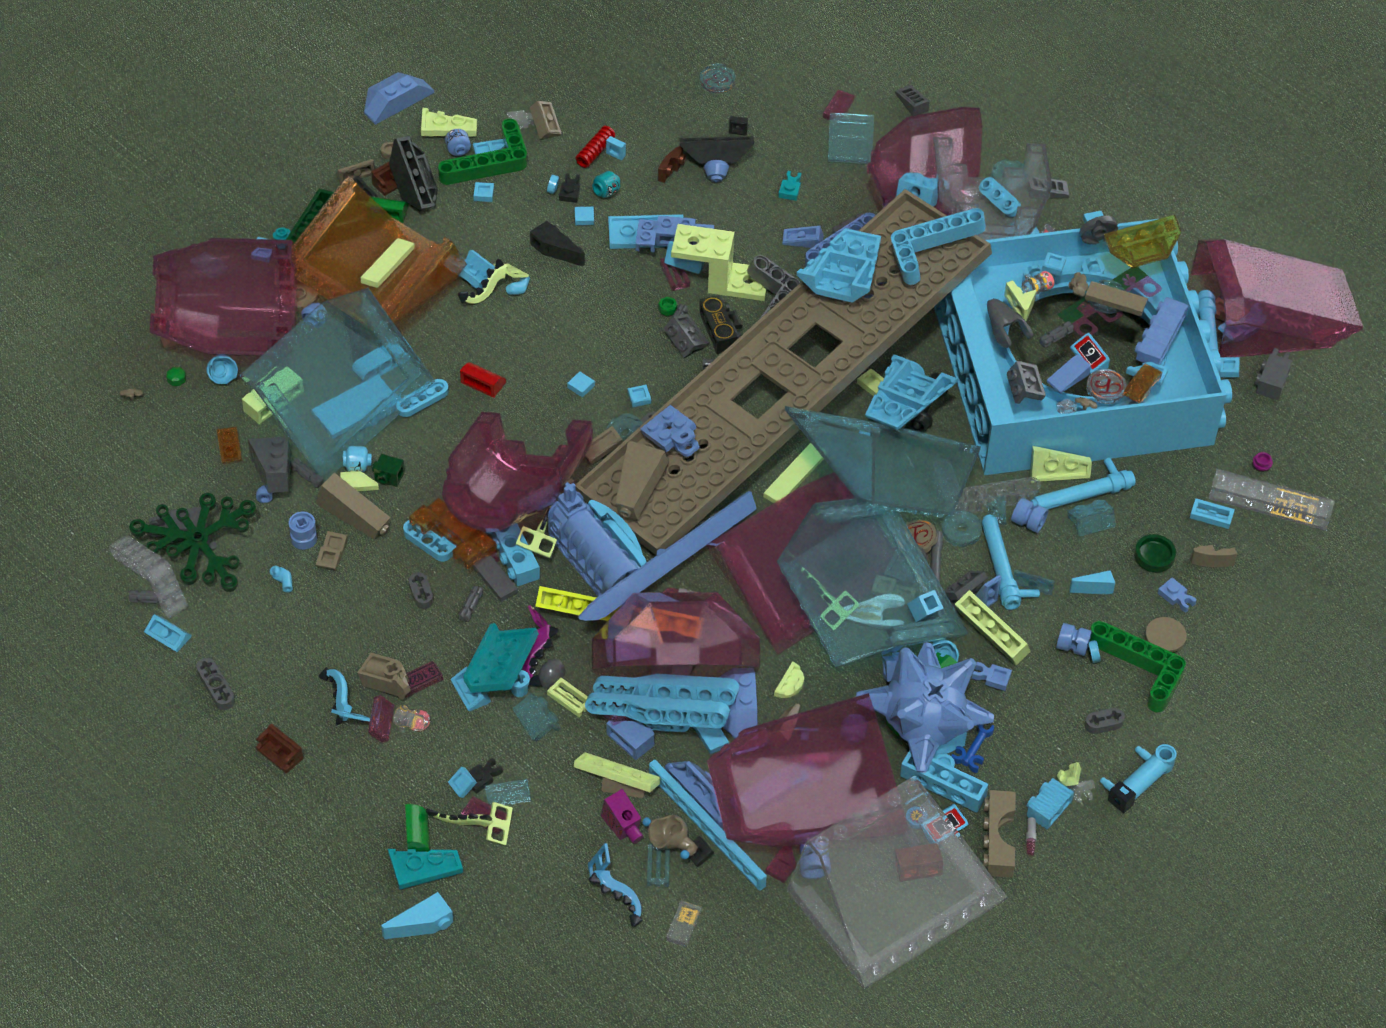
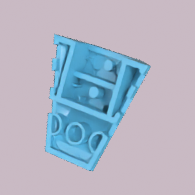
M845 228L829 242L830 245L827 248L820 250L819 255L815 259H810L807 262V266L804 269H799L796 273L815 294L854 302L870 292L881 236Z
M893 354L891 358L892 363L890 367H887L883 382H880L877 395H874L865 416L899 430L957 383L958 378L942 372L936 379L913 371L910 360Z

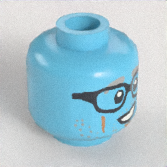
M349 446L347 451H343V467H346L347 471L365 472L367 466H371L372 454H368L366 447Z

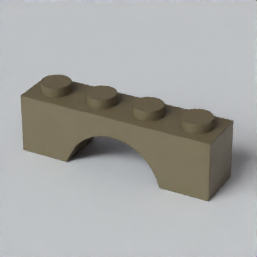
M990 790L988 798H984V811H987V817H984L983 830H987V835L983 837V848H987V854H983V867H987L986 876L1013 878L1015 847L1004 842L998 830L1003 825L1014 820L1016 792Z

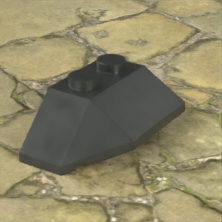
M410 136L394 139L389 166L401 198L419 210L434 207L438 188L425 153L413 142Z
M753 136L679 138V143L686 152L698 163H702L703 166L711 160H722L731 165L733 162H737L754 145Z

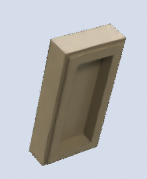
M611 426L582 446L580 450L592 465L624 441L614 427Z

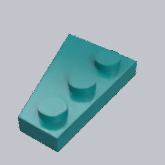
M388 849L399 890L463 873V867L457 850L416 852V849H408V851Z

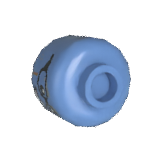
M453 129L445 136V143L451 155L462 156L470 150L471 143L467 132L464 130Z

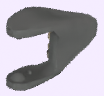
M993 298L987 301L993 334L996 341L1002 347L1008 348L1011 346V340L1004 327L1015 322L1019 323L1027 339L1033 338L1032 329L1020 314L999 299Z

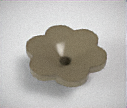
M1076 272L1074 278L1069 282V288L1073 289L1075 295L1082 297L1085 295V291L1088 290L1086 276Z

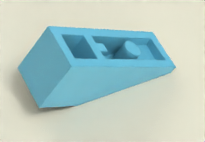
M437 892L382 924V936L384 939L433 934L439 930H445L453 923V912Z

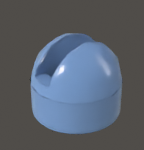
M263 485L257 489L256 500L261 503H268L272 500V493H268Z

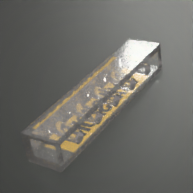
M1219 469L1216 470L1209 499L1325 531L1327 530L1335 500L1326 497L1316 496Z

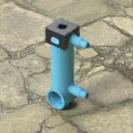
M1162 744L1151 755L1145 749L1137 746L1135 752L1145 760L1137 770L1123 782L1119 781L1116 785L1105 777L1100 779V783L1110 791L1108 802L1123 814L1134 805V801L1163 774L1172 771L1177 755L1174 747Z

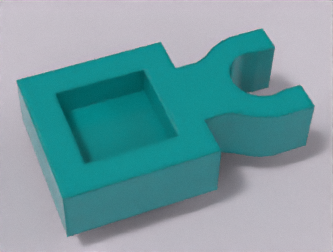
M787 171L786 180H782L778 198L797 201L801 188V173L798 172L796 177H792L791 171Z

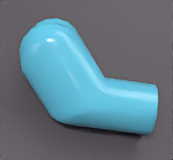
M520 277L519 282L507 285V294L519 295L525 293L530 277Z
M273 566L270 569V575L282 583L284 592H291L293 590L291 573L282 567Z

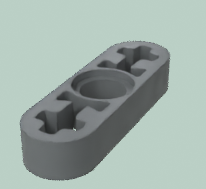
M210 658L199 660L196 665L198 676L216 706L221 710L232 708L235 703L234 694L214 660ZM204 667L210 668L211 674L209 676L206 669H203ZM218 680L221 682V685L218 687L210 686L212 681ZM223 692L224 697L228 700L224 701L221 699L220 693Z

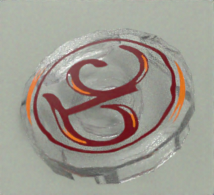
M1099 369L1088 377L1086 389L1089 396L1094 397L1095 401L1103 404H1114L1125 396L1127 383L1125 378L1115 370Z

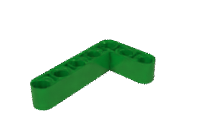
M508 118L502 122V139L505 149L441 161L438 165L440 183L450 185L524 170L527 167V150L517 121Z
M1102 621L1094 622L1090 629L1092 631L1090 641L1096 640L1099 650L1158 676L1151 688L1147 705L1153 712L1164 711L1182 680L1186 666L1184 658Z

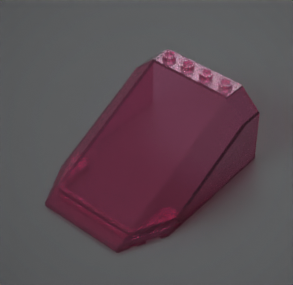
M1210 238L1198 240L1191 275L1215 273L1224 299L1225 328L1219 349L1220 358L1272 354L1274 348L1279 349V353L1331 348L1341 339H1347L1353 333L1363 330V324L1342 269L1226 239Z
M869 693L743 729L737 738L731 743L725 744L718 753H715L707 760L726 838L729 840L778 847L888 837L909 831Z

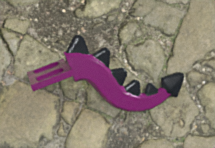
M529 605L528 608L532 618L540 629L537 630L539 635L522 670L526 671L530 676L529 686L540 687L542 683L539 676H533L536 669L531 667L538 664L535 657L542 658L544 656V648L553 646L550 638L556 635L559 629L548 625L546 619Z

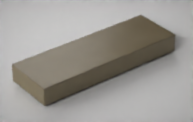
M1091 281L1085 295L1086 300L1138 316H1142L1148 300L1146 297Z

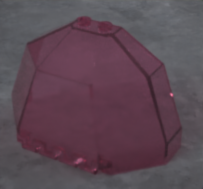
M958 107L906 117L876 143L875 149L871 152V162L867 164V174H870L871 181L883 208L896 198L899 179L905 173H920L924 177L936 178L940 182L946 183V189L938 196L937 204L934 208L947 216L971 209L978 186V181L975 179L980 175L983 126L980 108Z
M718 592L633 593L592 638V670L615 666L741 665L760 668V637Z

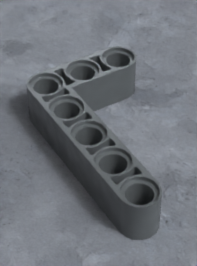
M763 255L756 256L747 268V273L752 279L775 294L759 320L800 284L797 278Z

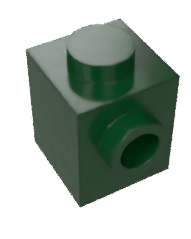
M381 454L378 461H375L372 467L375 481L398 487L405 473L404 460Z

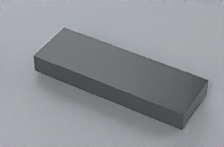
M485 548L467 556L469 564L500 602L518 593V588Z

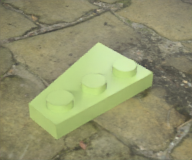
M428 108L422 109L421 136H446L453 129L464 130L467 132L468 137L477 136V119L460 115L452 117L445 115V112L442 111L433 113L429 112Z
M1032 446L1030 479L1031 482L1090 478L1092 461L1090 457Z

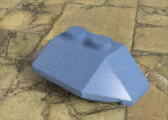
M398 72L368 88L364 114L376 125L433 94L434 89L422 79Z
M732 668L719 677L734 679L740 687L734 703L728 705L730 714L723 728L736 741L757 740V696L754 668Z
M690 761L666 764L665 770L723 829L726 805L725 790L714 783L707 771L704 772L698 765Z

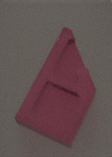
M789 840L766 868L767 874L782 883H785L796 868V861Z

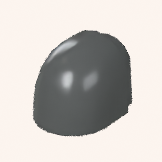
M556 658L553 660L549 659L540 668L538 676L542 683L541 686L549 689L560 678L563 679L565 668L560 660Z

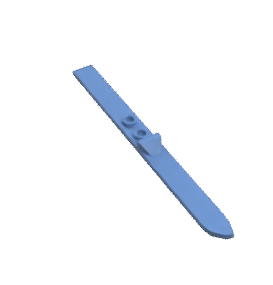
M748 491L667 549L660 548L657 550V556L597 597L585 608L578 618L588 621L606 617L757 509L752 492Z

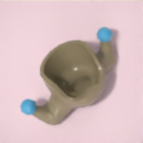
M669 815L655 820H651L648 817L643 819V825L645 827L649 826L648 836L653 846L661 849L679 848L683 850L680 856L684 860L697 852L698 847L687 836L688 828L681 817Z

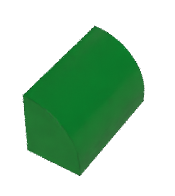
M370 196L366 202L367 218L404 223L409 207L408 202Z
M405 804L408 849H416V852H429V822L426 809L419 805Z

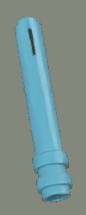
M1202 290L1198 293L1199 312L1197 314L1200 320L1206 319L1209 324L1210 341L1208 346L1210 350H1218L1215 296L1210 290Z
M1106 458L1104 464L1110 472L1106 477L1035 496L1030 501L1033 502V506L1040 505L1046 509H1052L1110 492L1114 494L1120 492L1121 489H1131L1136 483L1135 476L1131 470L1118 472L1111 458Z
M991 514L984 516L982 526L996 576L1001 575L1000 600L1006 609L1013 610L1020 606L1021 597H1039L1040 591L1039 589L1018 588L1017 582L1013 578L998 520Z

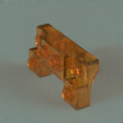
M440 498L436 499L428 507L425 505L421 506L409 516L410 525H419L421 533L424 535L436 526V531L457 546L452 550L453 558L455 560L461 558L467 569L478 560L490 556L497 550L496 542L482 532V526L477 520L470 518L463 509L457 508L453 504L451 506L447 505Z

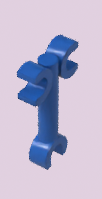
M984 724L978 725V734L967 753L963 747H956V753L961 756L951 755L955 764L962 763L964 766H968L972 772L978 773L979 766L974 763L982 765L984 758L975 754L985 737L993 735V725L988 730L983 728Z

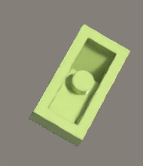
M1014 281L1007 282L1004 296L1014 311L1027 321L1035 302L1036 290L1023 294L1021 288L1017 287Z

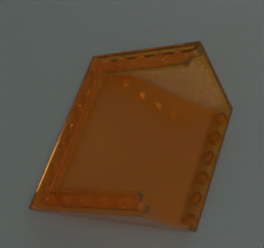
M347 176L277 266L382 335L456 280L467 264L451 240L444 237L442 239L443 243L436 244L433 240L430 241L390 216L352 178ZM397 238L414 243L415 249L378 288L361 283V276Z

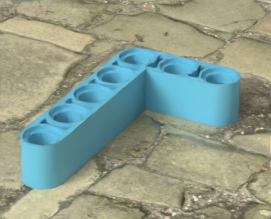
M974 208L893 232L891 235L893 252L903 281L906 284L914 285L921 279L915 252L983 233L986 229L984 212L981 209Z

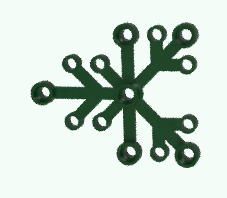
M204 493L199 498L201 511L197 526L189 518L186 508H179L176 511L177 519L184 524L188 531L179 529L170 516L168 507L164 504L157 506L156 513L159 518L163 519L168 528L145 524L141 519H135L130 523V532L135 537H142L145 533L165 536L157 542L150 541L147 543L146 549L150 555H156L159 550L177 539L185 540L178 545H170L166 549L168 557L175 559L180 553L191 547L187 565L180 572V577L184 584L192 585L197 581L195 565L199 550L201 549L209 560L207 569L202 574L203 582L207 585L212 584L215 581L214 573L216 570L221 577L222 589L226 592H232L238 586L237 578L233 574H228L223 566L237 569L240 566L239 558L235 555L228 558L216 556L207 544L208 536L223 527L237 529L239 532L248 531L249 523L246 519L236 520L242 516L245 518L253 517L256 513V506L253 501L244 500L240 503L238 509L230 513L234 503L231 497L226 496L221 500L222 510L219 520L205 528L209 511L216 507V499L213 494ZM206 498L211 499L209 502H204ZM226 501L231 502L228 506L224 505ZM246 505L251 506L249 509H244ZM161 509L166 510L163 514L159 513ZM180 513H186L184 517L179 516ZM241 523L246 524L243 528L239 527ZM136 524L141 525L140 528H134ZM196 535H201L200 539H195L194 537ZM151 546H156L155 550H149ZM173 549L176 550L175 554L169 553ZM232 560L237 561V563L234 565L230 564ZM186 572H192L190 576H185ZM207 575L212 576L210 580L205 579ZM227 579H232L231 583H226L225 581Z

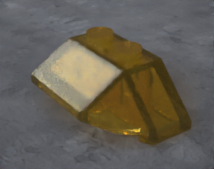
M1171 215L1105 233L1104 238L1112 255L1131 268L1168 259L1181 234V229L1176 216Z

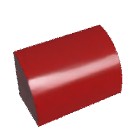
M471 362L466 363L460 370L462 384L493 398L506 384L504 377Z

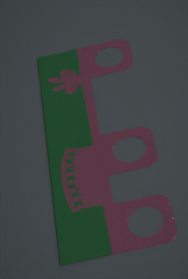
M1136 265L1104 284L1126 292L1136 287L1147 297H1152L1162 290L1160 285ZM1151 283L1155 285L1156 290L1148 293L1143 287L1145 284ZM1084 297L1057 315L1065 322L1070 321L1074 325L1073 329L1079 335L1084 336L1087 333H1082L1079 329L1082 324H1088L1092 327L1091 335L1098 331V328L1087 319V317L1095 312L1108 322L1115 321L1123 313L1119 309L1112 308L1116 310L1117 315L1109 318L1105 316L1104 311L1112 307L1086 300Z

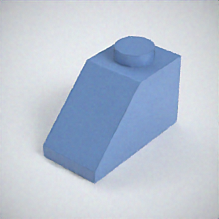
M608 721L606 723L607 735L635 760L654 746L655 734L653 730L639 721Z

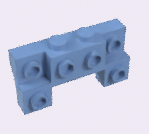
M658 216L657 221L639 219L636 251H639L640 246H651V252H655V243L658 246H668L669 241L674 242L678 224L714 229V225L695 224L696 219ZM692 241L689 244L696 245L697 242Z

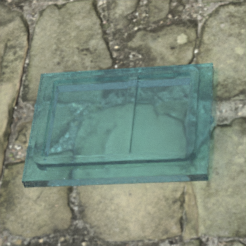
M830 113L828 162L872 164L874 115Z

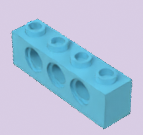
M509 507L486 514L485 531L487 535L491 534L493 547L495 550H499L501 563L503 565L506 564L509 578L514 580L517 587L540 579V567L532 551L515 545L521 530ZM522 534L520 537V542L528 545L526 539Z
M910 750L901 764V777L976 813L983 804L984 798L987 797V783L935 758L932 759L926 773L917 772Z

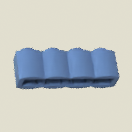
M1166 297L1164 302H1159L1156 310L1157 315H1152L1149 323L1150 328H1145L1142 335L1143 341H1139L1136 345V360L1161 365L1165 354L1169 350L1187 315L1189 305Z

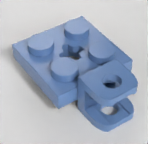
M671 405L640 428L644 436L665 452L675 447V450L681 455L689 457L700 448L698 442L694 439V430L697 428L695 423Z

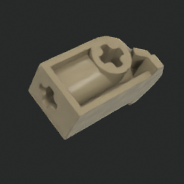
M370 653L357 672L364 687L396 695L400 700H404L411 690L408 684L410 681L402 663L396 659Z

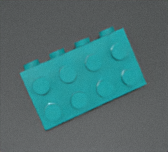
M495 623L490 624L463 676L470 692L512 689L539 635L536 627L499 631Z

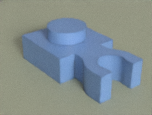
M1174 578L1168 580L1158 589V594L1171 605L1179 604L1180 609L1185 613L1189 608L1186 603L1192 606L1196 604L1197 599L1186 595L1187 589Z
M977 662L975 669L981 672L974 671L972 679L986 680L985 685L1005 691L1012 670L994 664L991 665V668H988L983 663Z

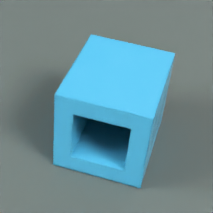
M935 590L920 595L907 603L915 622L928 618L944 609Z

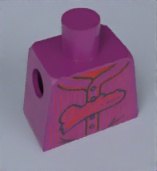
M621 789L604 799L601 817L620 840L629 837L633 844L639 842L644 837L639 830L641 817L624 790Z

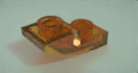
M1145 363L1127 385L1123 395L1141 403L1150 394L1151 388L1161 379L1163 372Z
M237 427L217 429L222 464L242 461Z

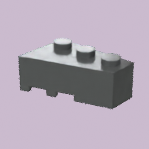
M288 437L248 439L250 459L254 462L255 469L259 472L267 492H288L290 469Z

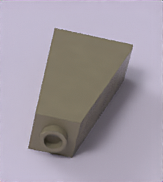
M633 441L628 442L615 501L621 516L638 519L669 463L665 451Z
M335 472L321 485L316 505L374 540L379 535L383 536L390 527L388 523L391 517Z

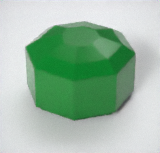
M671 297L661 298L658 303V309L663 315H673L677 309V302Z
M172 367L167 371V382L172 386L182 385L186 382L185 370L181 367Z

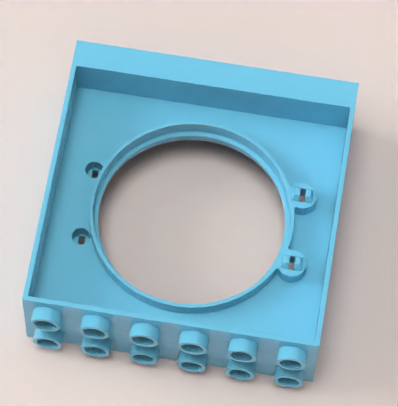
M1162 218L1120 223L1117 225V233L1107 241L1100 240L1098 244L1084 243L1079 234L1080 228L986 240L991 244L992 254L934 306L954 377L958 378V390L984 475L1031 469L1032 446L1090 457L1091 461L1105 460L1106 458H1120L1215 444L1218 428H1224L1226 425L1224 404L1231 403L1232 388L1228 379L1221 380L1219 376L1221 370L1220 354L1217 349L1210 350L1208 346L1210 341L1209 324L1206 319L1199 320L1198 294L1195 290L1188 291L1186 285L1189 279L1187 264L1185 261H1177V237L1175 233H1167ZM1048 252L1066 257L1061 275L1051 273L1055 282L1051 289L1045 287L1047 285L1043 281L1045 276L1040 274L1043 272L1042 265ZM1134 265L1138 266L1148 276L1135 283L1136 278L1134 276L1130 278L1129 274H1125L1128 280L1123 278V281H1126L1124 285L1131 286L1124 291L1148 298L1141 316L1148 325L1152 315H1157L1156 310L1159 302H1164L1166 297L1189 305L1187 315L1161 363V366L1169 368L1161 386L1144 381L1138 386L1121 392L1114 397L1102 398L1103 396H1080L1065 392L1060 394L1055 389L1042 383L1046 394L1042 401L1025 397L1020 404L1015 403L1007 378V372L1015 364L1016 360L1009 347L1004 348L996 341L987 309V301L993 298L999 299L1012 308L1004 296L1006 283L1014 281L1017 287L1021 288L1023 294L1036 290L1035 284H1038L1039 289L1035 296V301L1051 295L1073 293V289L1069 288V282L1074 278L1076 272L1086 276L1089 288L1091 281L1104 285ZM1031 278H1034L1037 283L1034 284ZM1010 325L1004 327V330L1006 331L1007 335L1009 332ZM1083 397L1097 403V408L1087 407L1086 410H1083V406L1080 405L1081 403L1075 402V398Z

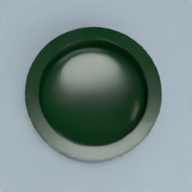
M1149 534L1143 536L1137 542L1134 557L1143 569L1150 572H1163L1174 564L1176 548L1168 538L1158 534Z

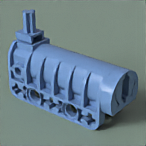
M565 483L564 493L557 496L558 501L553 503L548 512L549 536L557 539L555 544L599 597L640 568V566L634 560H630L629 553L621 549L618 540L612 539L611 532L603 528V523L600 519L595 518L594 512L584 502L581 493L576 491V485L574 483Z

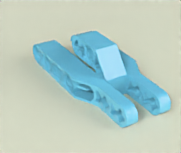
M652 674L636 678L600 676L593 685L594 693L589 694L586 699L585 708L592 714L626 716L644 723L656 731L686 732L690 727L722 728L730 714L728 705L734 703L740 687L734 679L672 674Z

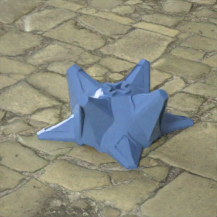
M927 642L923 644L918 656L907 647L900 650L893 677L888 686L856 692L857 702L885 715L888 723L894 727L901 738L908 742L916 770L921 773L927 772L938 746L946 744L953 738L969 731L974 726L993 723L994 721L993 713L969 701L965 696L976 661L970 658L941 669L933 644Z

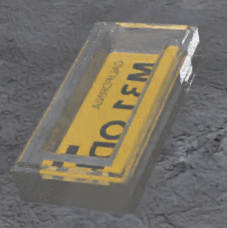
M681 900L666 935V941L687 947L701 914L702 907Z

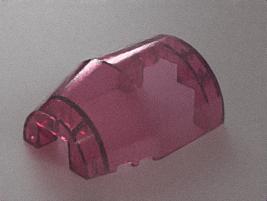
M211 238L199 244L194 243L189 247L179 250L174 249L153 256L156 297L155 313H151L150 316L151 334L207 355L291 356L297 314V268L292 240Z
M481 412L449 456V468L446 469L447 479L444 480L442 497L446 506L461 522L485 532L504 530L543 512L557 500L565 487V483L570 480L588 453L593 439L592 422L572 420L565 430L568 445H559L553 457L528 455L524 441L506 440L500 413Z

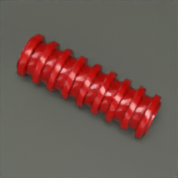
M602 126L598 133L576 155V162L583 168L589 167L593 160L606 148V140L610 136L615 138L614 130L609 126Z

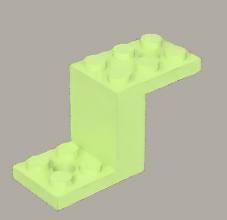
M683 224L677 225L671 257L708 262V293L765 301L767 288L748 275L747 268L749 265L733 263L735 232ZM694 241L697 242V244L691 245L689 244V242ZM746 280H751V281H753V282L750 283V284H748V283H745L744 281H746Z

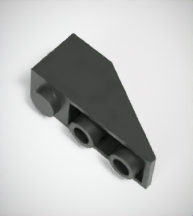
M545 221L530 231V244L542 255L580 266L585 265L584 250L580 246L575 245L568 236L561 233L555 225Z

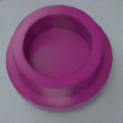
M1260 452L1254 456L1252 463L1257 470L1267 471L1271 469L1273 460L1268 453Z

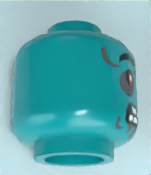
M611 171L597 175L592 185L594 193L602 198H608L616 194L620 190V178Z

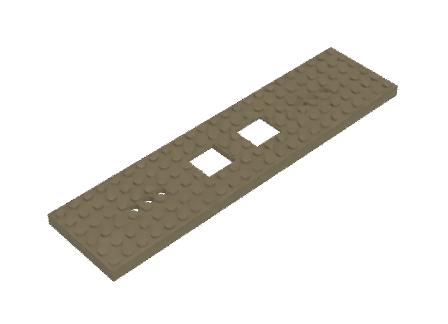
M904 189L859 230L860 232L881 236L870 292L865 294H873L871 298L862 296L854 302H848L815 294L802 281L576 484V491L581 493L587 503L590 500H594L616 512L632 529L638 542L657 555V550L660 548L667 549L685 536L992 254L991 244L978 235L915 252L921 279L914 285L906 284L903 281L901 272L891 273L893 270H900L893 252L892 233L947 215ZM880 282H886V283H887V284L884 285V286H879V285H878V283H880ZM817 325L842 343L814 368L791 352L789 348ZM762 374L787 393L757 419L732 400ZM671 405L695 423L697 428L694 430V439L698 442L699 446L701 444H708V446L704 449L699 448L689 457H694V459L689 462L684 461L687 457L677 452L675 447L666 452L669 463L638 519L625 518L619 514L615 501L627 444L629 441L663 450L644 436L640 428ZM672 470H680L677 474H670Z

